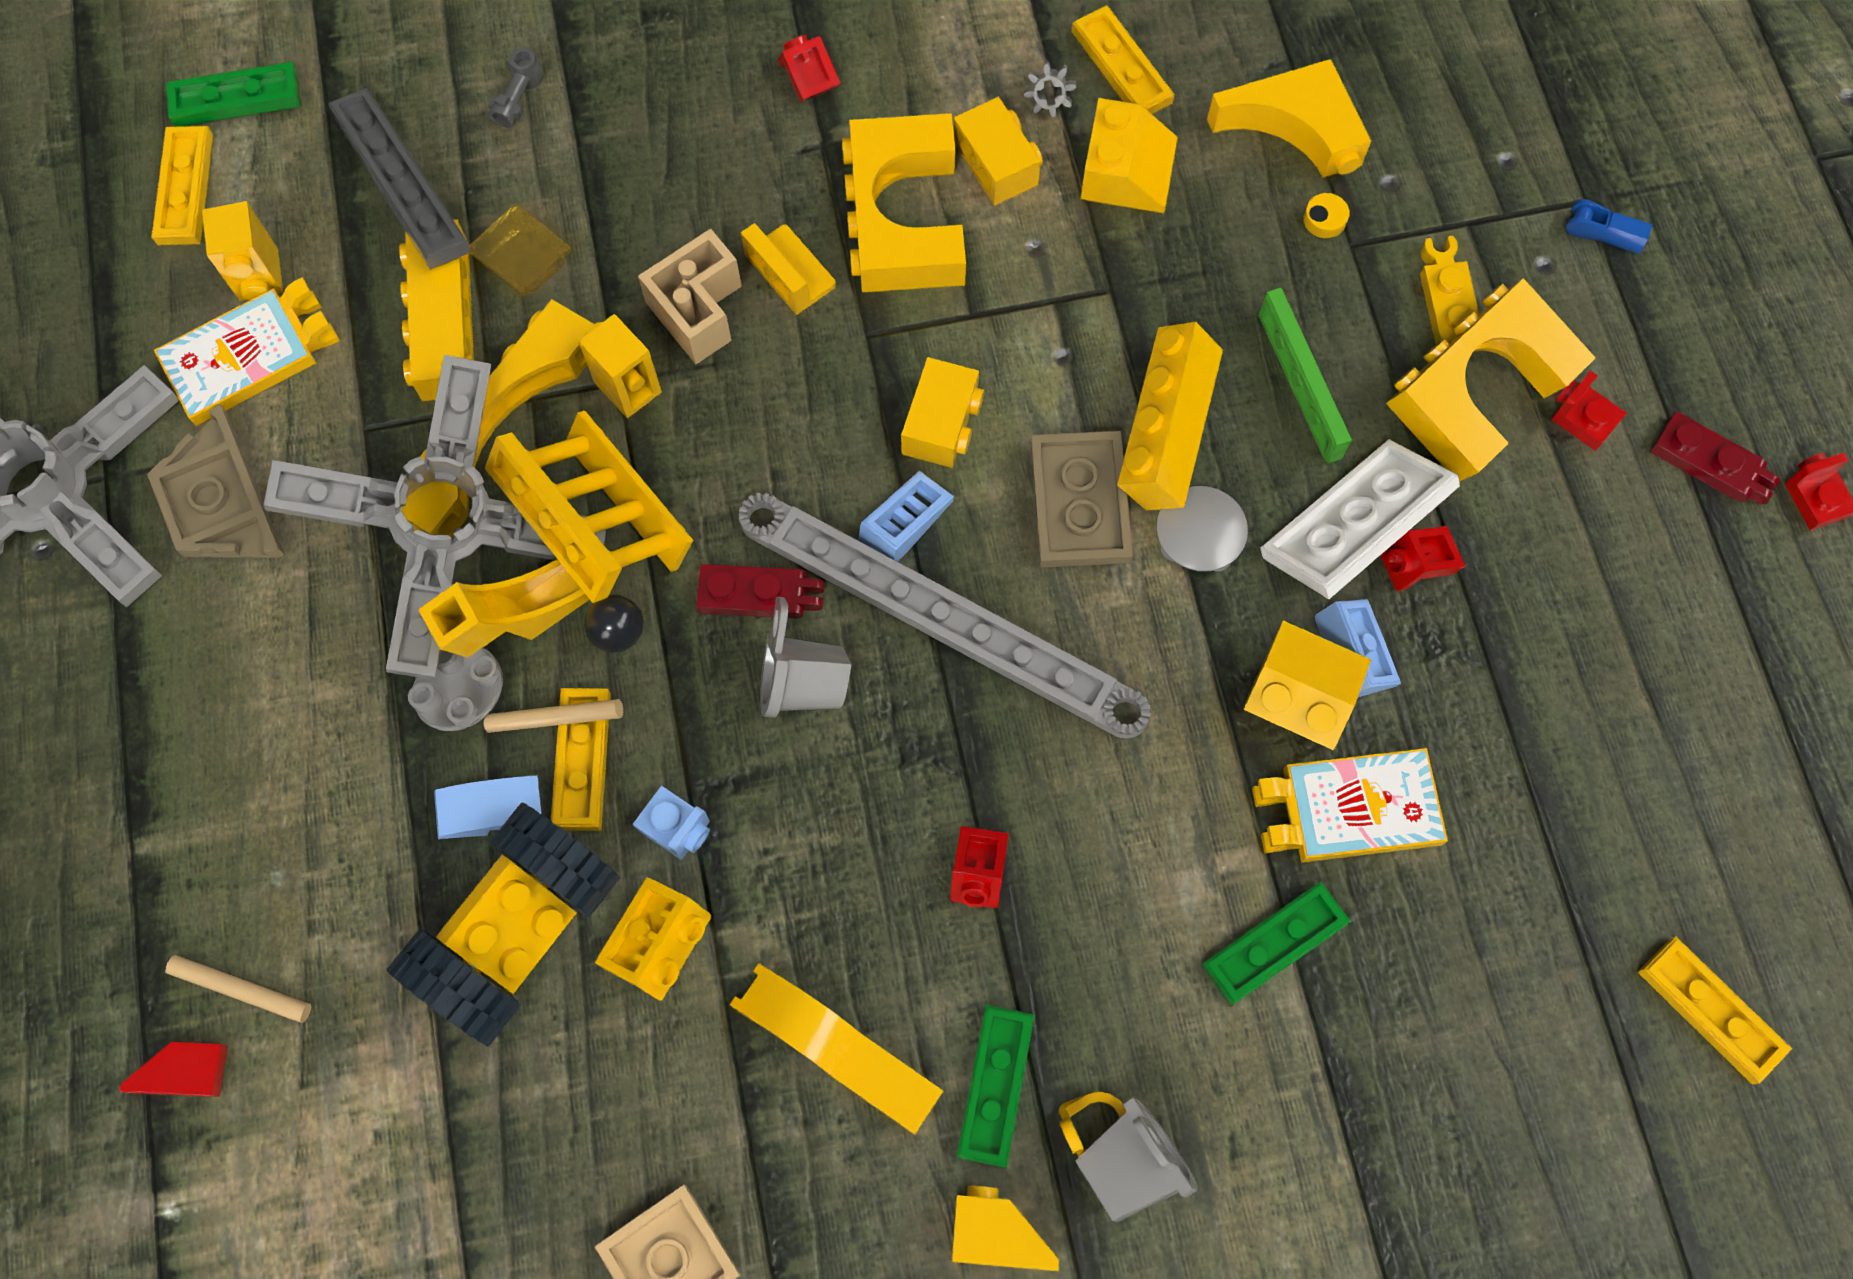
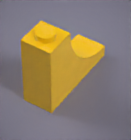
M1331 59L1213 94L1207 117L1213 133L1223 130L1247 129L1269 133L1288 141L1301 150L1314 163L1322 177L1337 173L1345 175L1355 171L1362 166L1371 144V139Z

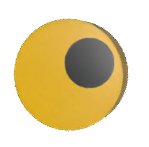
M1318 194L1309 201L1303 218L1305 227L1317 237L1333 238L1344 230L1349 218V208L1346 202L1335 194Z

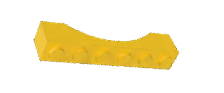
M553 299L550 300L543 310L537 311L532 316L525 333L516 344L513 343L507 347L502 355L501 363L489 377L473 463L474 468L482 448L495 428L514 409L532 396L548 388L578 378L587 366L578 340L584 337L586 331L594 325L592 322ZM426 450L420 456L423 461L425 460ZM431 482L418 487L407 497L406 506H403L402 512L406 520L414 526V531L420 530L430 535H449L452 538L455 530L460 528L469 516V495L460 487L450 483Z

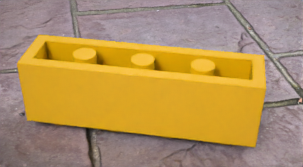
M457 219V220H454V222H455L456 225L458 226L459 230L461 231V233H462L463 236L465 237V234H464V232H463V230H462V228H461V226H460V224H459L458 219ZM405 231L406 243H400L399 253L404 270H407V281L401 282V296L405 308H408V320L402 321V333L404 342L409 347L410 359H404L403 371L407 385L415 388L422 402L436 400L444 355L474 360L469 253L430 270Z
M1197 322L1158 327L1117 483V486L1146 511L1184 508L1223 352V349Z

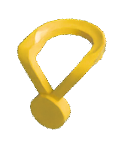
M1094 1092L1067 1101L1059 1107V1114L1062 1118L1059 1124L1073 1154L1077 1152L1080 1157L1087 1149L1083 1148L1070 1117L1091 1103L1103 1102L1112 1106L1119 1114V1118H1121L1127 1111L1118 1098L1109 1093Z

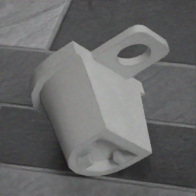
M777 597L771 634H767L760 688L761 715L763 717L776 718L779 711L841 708L846 697L852 665L844 648L784 638L788 618V604L785 597Z
M1135 1098L1123 1104L1127 1112L1075 1160L1108 1215L1115 1222L1130 1217L1177 1193L1187 1198L1198 1190L1197 1183L1190 1169L1169 1136L1145 1105Z

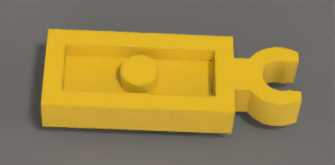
M1448 236L1444 243L1445 252L1435 250L1431 238H1426L1421 248L1422 260L1427 265H1424L1420 277L1435 344H1438L1443 339L1450 343L1457 336L1452 329L1462 319L1473 311L1479 315L1467 261L1454 262V256L1458 250V243L1454 236Z

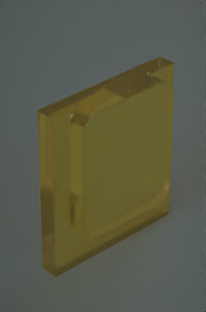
M517 203L511 206L469 245L472 256L522 297L528 293L536 292L563 267L564 259L572 252L571 247Z

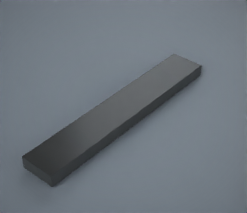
M367 88L328 103L336 122L428 268L431 270L470 253L467 240Z

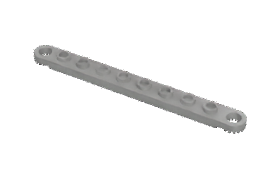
M756 493L755 496L751 495L746 501L742 502V506L739 509L741 528L747 537L1116 737L1133 738L1141 734L1146 728L1151 715L1147 698L1141 695L1142 693L1139 691L1137 692L1118 682L1114 677L804 511L787 505L778 500L774 495L772 497L767 493ZM760 508L769 509L775 514L774 520L771 522L772 524H768L767 527L762 526V528H759V526L755 527L753 523L751 524L750 516L755 510ZM1122 702L1130 703L1137 708L1139 719L1133 724H1120L1113 716V708Z

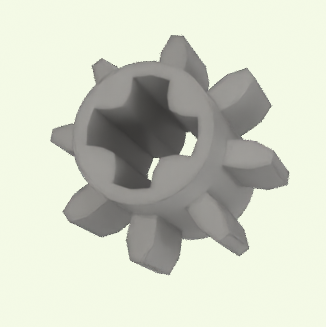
M1047 60L1044 63V71L1040 74H1037L1035 71H1029L1028 77L1030 81L1035 83V87L1025 89L1024 97L1035 98L1036 103L1033 110L1035 114L1041 108L1049 109L1050 115L1053 118L1056 116L1057 107L1061 104L1069 108L1072 106V100L1066 95V91L1074 90L1076 88V81L1065 80L1066 65L1060 67L1059 70L1051 69L1050 63ZM1052 80L1054 87H1061L1056 90V97L1048 98L1046 91H1039L1044 89L1045 81Z

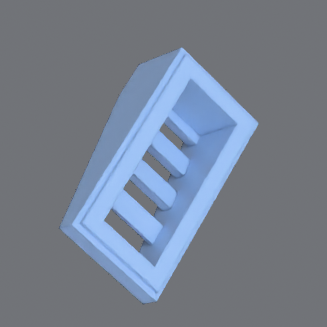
M918 471L861 522L858 541L898 562L953 502L954 496L921 471ZM917 492L932 504L927 507L913 495ZM905 505L908 509H910L912 512L918 515V517L915 518L902 507ZM894 519L898 524H900L905 529L902 531L900 528H898L896 525L890 522V520Z

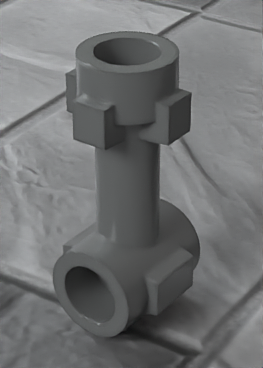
M518 48L511 53L508 65L513 75L504 93L499 94L498 98L492 97L488 104L490 119L502 127L510 128L515 119H520L523 109L518 103L525 89L536 88L541 83L544 75L535 52L528 48Z

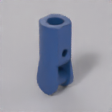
M1586 199L1573 203L1572 213L1574 218L1568 220L1566 225L1567 232L1575 237L1601 241L1640 254L1645 247L1652 229V224L1610 211Z

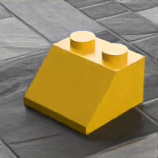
M1098 98L1080 199L1164 213L1178 137L1142 105Z
M1282 621L1243 708L1254 715L1334 750L1356 704L1371 659L1286 621Z

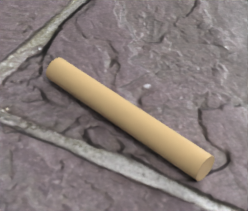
M619 699L492 713L484 717V728L488 733L618 719L623 716V705Z
M173 955L166 965L165 971L169 975L300 1023H304L307 1020L311 1011V1004L178 955Z

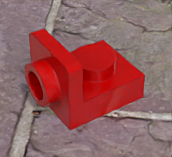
M803 35L783 45L785 50L781 52L777 62L780 69L785 67L800 103L839 87L841 83L820 36L808 40L806 35Z
M1590 371L1581 383L1574 379L1559 394L1556 401L1562 406L1551 420L1596 451L1627 412L1590 387L1598 377L1597 374Z
M1824 453L1814 455L1797 465L1799 471L1785 483L1810 531L1853 516V498L1838 473V470L1849 461L1845 453L1826 458Z
M1447 526L1409 530L1380 555L1396 591L1406 590L1420 579L1454 575L1465 567Z
M961 826L950 893V900L952 902L963 903L970 907H998L1009 833Z

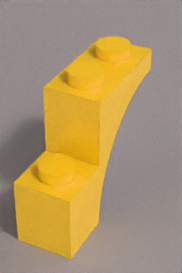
M557 559L532 572L497 583L469 585L456 582L418 610L440 650L469 658L506 631L533 640L590 599Z

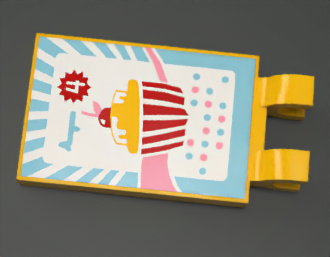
M303 277L289 284L282 297L273 288L154 350L188 418L196 426L212 418L208 412L214 406L221 404L227 411L316 364L311 354L312 352L340 341L334 328L328 323L322 311L311 315L302 326L298 318L299 316L322 308Z
M1427 748L1289 764L1283 769L1284 778L1259 779L1258 786L1252 788L1255 807L1286 802L1290 825L1269 826L1267 828L1268 832L1261 834L1264 854L1299 849L1301 863L1442 846L1448 842Z

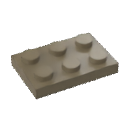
M1121 431L1031 435L1030 447L1040 568L1131 563L1133 550L1127 493L1117 486L1124 460Z

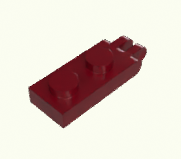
M1678 411L1669 418L1650 450V453L1739 502H1746L1750 499L1758 504H1767L1772 496L1771 491L1775 490L1780 482V478L1765 469L1767 462L1763 458Z
M701 564L696 608L698 614L773 617L777 597H785L788 604V618L799 619L803 617L804 610H822L823 599L817 596H805V593H823L824 581L806 578L807 572L800 569Z

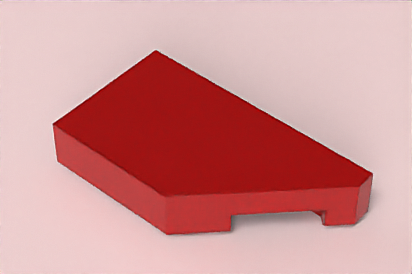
M171 1042L121 1083L119 1092L220 1097L228 1046L223 1044Z

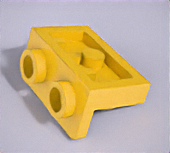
M646 877L595 963L661 1001L669 988L676 982L679 971L695 944L702 938L705 927L711 919V914L689 897Z

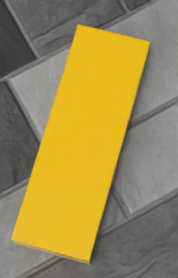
M1107 5L1072 22L1071 32L1123 102L1142 105L1151 114L1173 104L1175 94Z
M208 126L166 127L152 229V239L157 245L201 244L203 228L202 209H205L213 144V133Z
M561 688L560 706L610 700L611 693L609 689ZM609 720L558 725L551 821L564 831H601Z
M1677 937L1669 939L1638 971L1752 1085L1761 1083L1792 1050L1771 1027Z

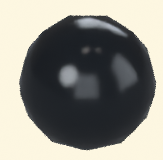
M619 594L609 595L608 598L591 604L585 616L584 627L587 638L594 646L609 653L624 652L636 645L643 631L644 619L642 611L634 601Z

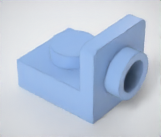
M662 785L632 824L636 830L680 860L684 858L688 851L695 853L704 843L710 831L706 827L710 820L704 810L698 806L694 808Z

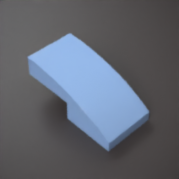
M537 776L479 781L436 789L434 791L438 839L487 836L490 830H499L521 802L541 814Z

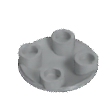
M1193 486L1189 487L1184 508L1160 509L1156 531L1160 543V551L1167 560L1174 561L1187 569L1195 571H1223L1242 552L1248 536V525L1243 510L1228 494L1212 487Z
M484 648L469 658L440 650L435 680L416 677L413 687L409 690L408 701L420 719L434 729L457 731L468 728L482 720L497 703L503 686V674L500 664Z

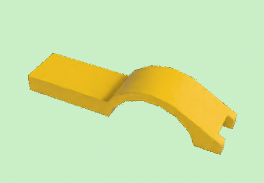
M758 963L753 970L758 975L743 998L739 999L735 996L730 1006L786 1042L832 1078L916 1135L942 1095L943 1090L858 1032L819 1001Z

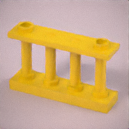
M585 410L577 413L566 440L532 451L526 450L512 432L496 437L484 469L592 603L608 598L622 568L657 554L671 572L679 569L693 539ZM576 456L589 474L555 484L540 467ZM603 489L616 506L583 518L567 500ZM629 521L643 537V540L610 552L595 535V533Z

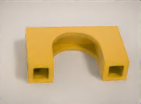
M952 113L849 120L850 138H842L844 164H852L853 174L845 175L846 200L855 201L856 211L847 212L849 238H858L859 249L850 250L852 276H861L862 292L965 286L966 257L962 225L920 228L905 227L888 220L875 205L880 193L887 186L898 180L910 177L955 174V143Z
M1524 278L1508 289L1504 284H1501L1482 300L1486 308L1479 315L1473 311L1462 319L1452 329L1457 336L1450 343L1443 339L1428 351L1423 357L1428 364L1420 371L1413 367L1394 384L1398 392L1386 403L1445 469L1458 475L1459 482L1479 473L1509 444L1478 410L1468 394L1465 371L1468 360L1474 351L1493 352L1509 360L1543 398L1568 386L1595 359L1594 355Z

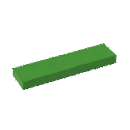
M1282 288L1268 291L1258 316L1324 461L1329 464L1341 460L1352 439Z

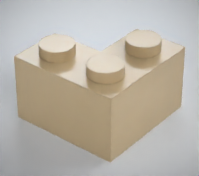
M712 229L707 230L638 275L646 304L695 364H698L732 341L727 316L717 303L742 287L737 259Z

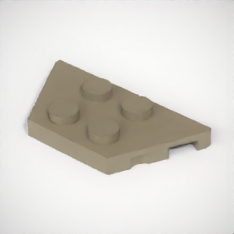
M221 404L214 406L208 412L212 417L209 422L194 437L187 433L175 446L174 452L167 458H163L147 474L175 549L183 557L279 558L284 556L269 515L264 509L263 500L229 415Z

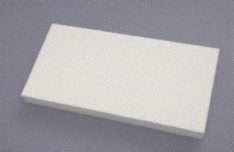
M1388 439L1260 547L1263 559L1327 599H1330L1459 488L1458 475Z

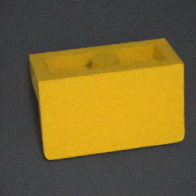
M755 223L741 232L745 256L796 315L836 288L835 279L787 225L780 226L767 236Z

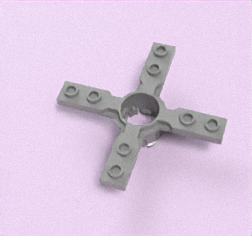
M444 355L425 460L423 461L420 456L410 460L403 466L406 474H401L398 482L272 460L263 504L266 511L358 527L372 525L389 528L395 542L407 552L386 665V672L435 680L440 649L418 609L452 585L456 561L470 556L481 545L504 548L509 553L557 560L513 503L489 499L483 486L484 480L480 472L473 467L491 371L490 363ZM431 482H447L460 487L472 498V509L469 517L473 519V525L469 522L463 529L457 528L455 533H453L452 540L449 535H430L420 530L414 531V526L406 520L402 509L403 506H406L407 497L418 487ZM606 530L595 533L603 545Z
M145 365L74 425L64 428L51 440H48L42 433L26 425L24 421L11 420L5 422L0 417V554L3 553L5 539L16 530L35 532L46 529L126 608L161 578L162 575L82 497L87 485L86 470L98 460H111L179 401L174 392ZM45 459L42 469L47 473H41L30 486L18 492L17 497L14 494L7 495L10 482L20 469L34 461Z

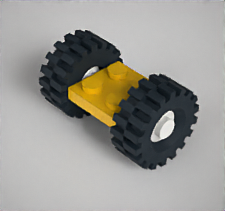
M522 802L490 840V844L504 855L500 856L436 938L419 928L386 969L393 978L410 990L417 998L424 1001L430 1008L444 1016L453 1025L459 1027L472 1038L474 1037L478 1042L483 1045L485 1044L487 1047L491 1045L522 1005L498 984L514 994L577 912L567 904L590 918L620 879L619 875L610 866L601 861L598 856L585 848L578 840H575L551 820Z

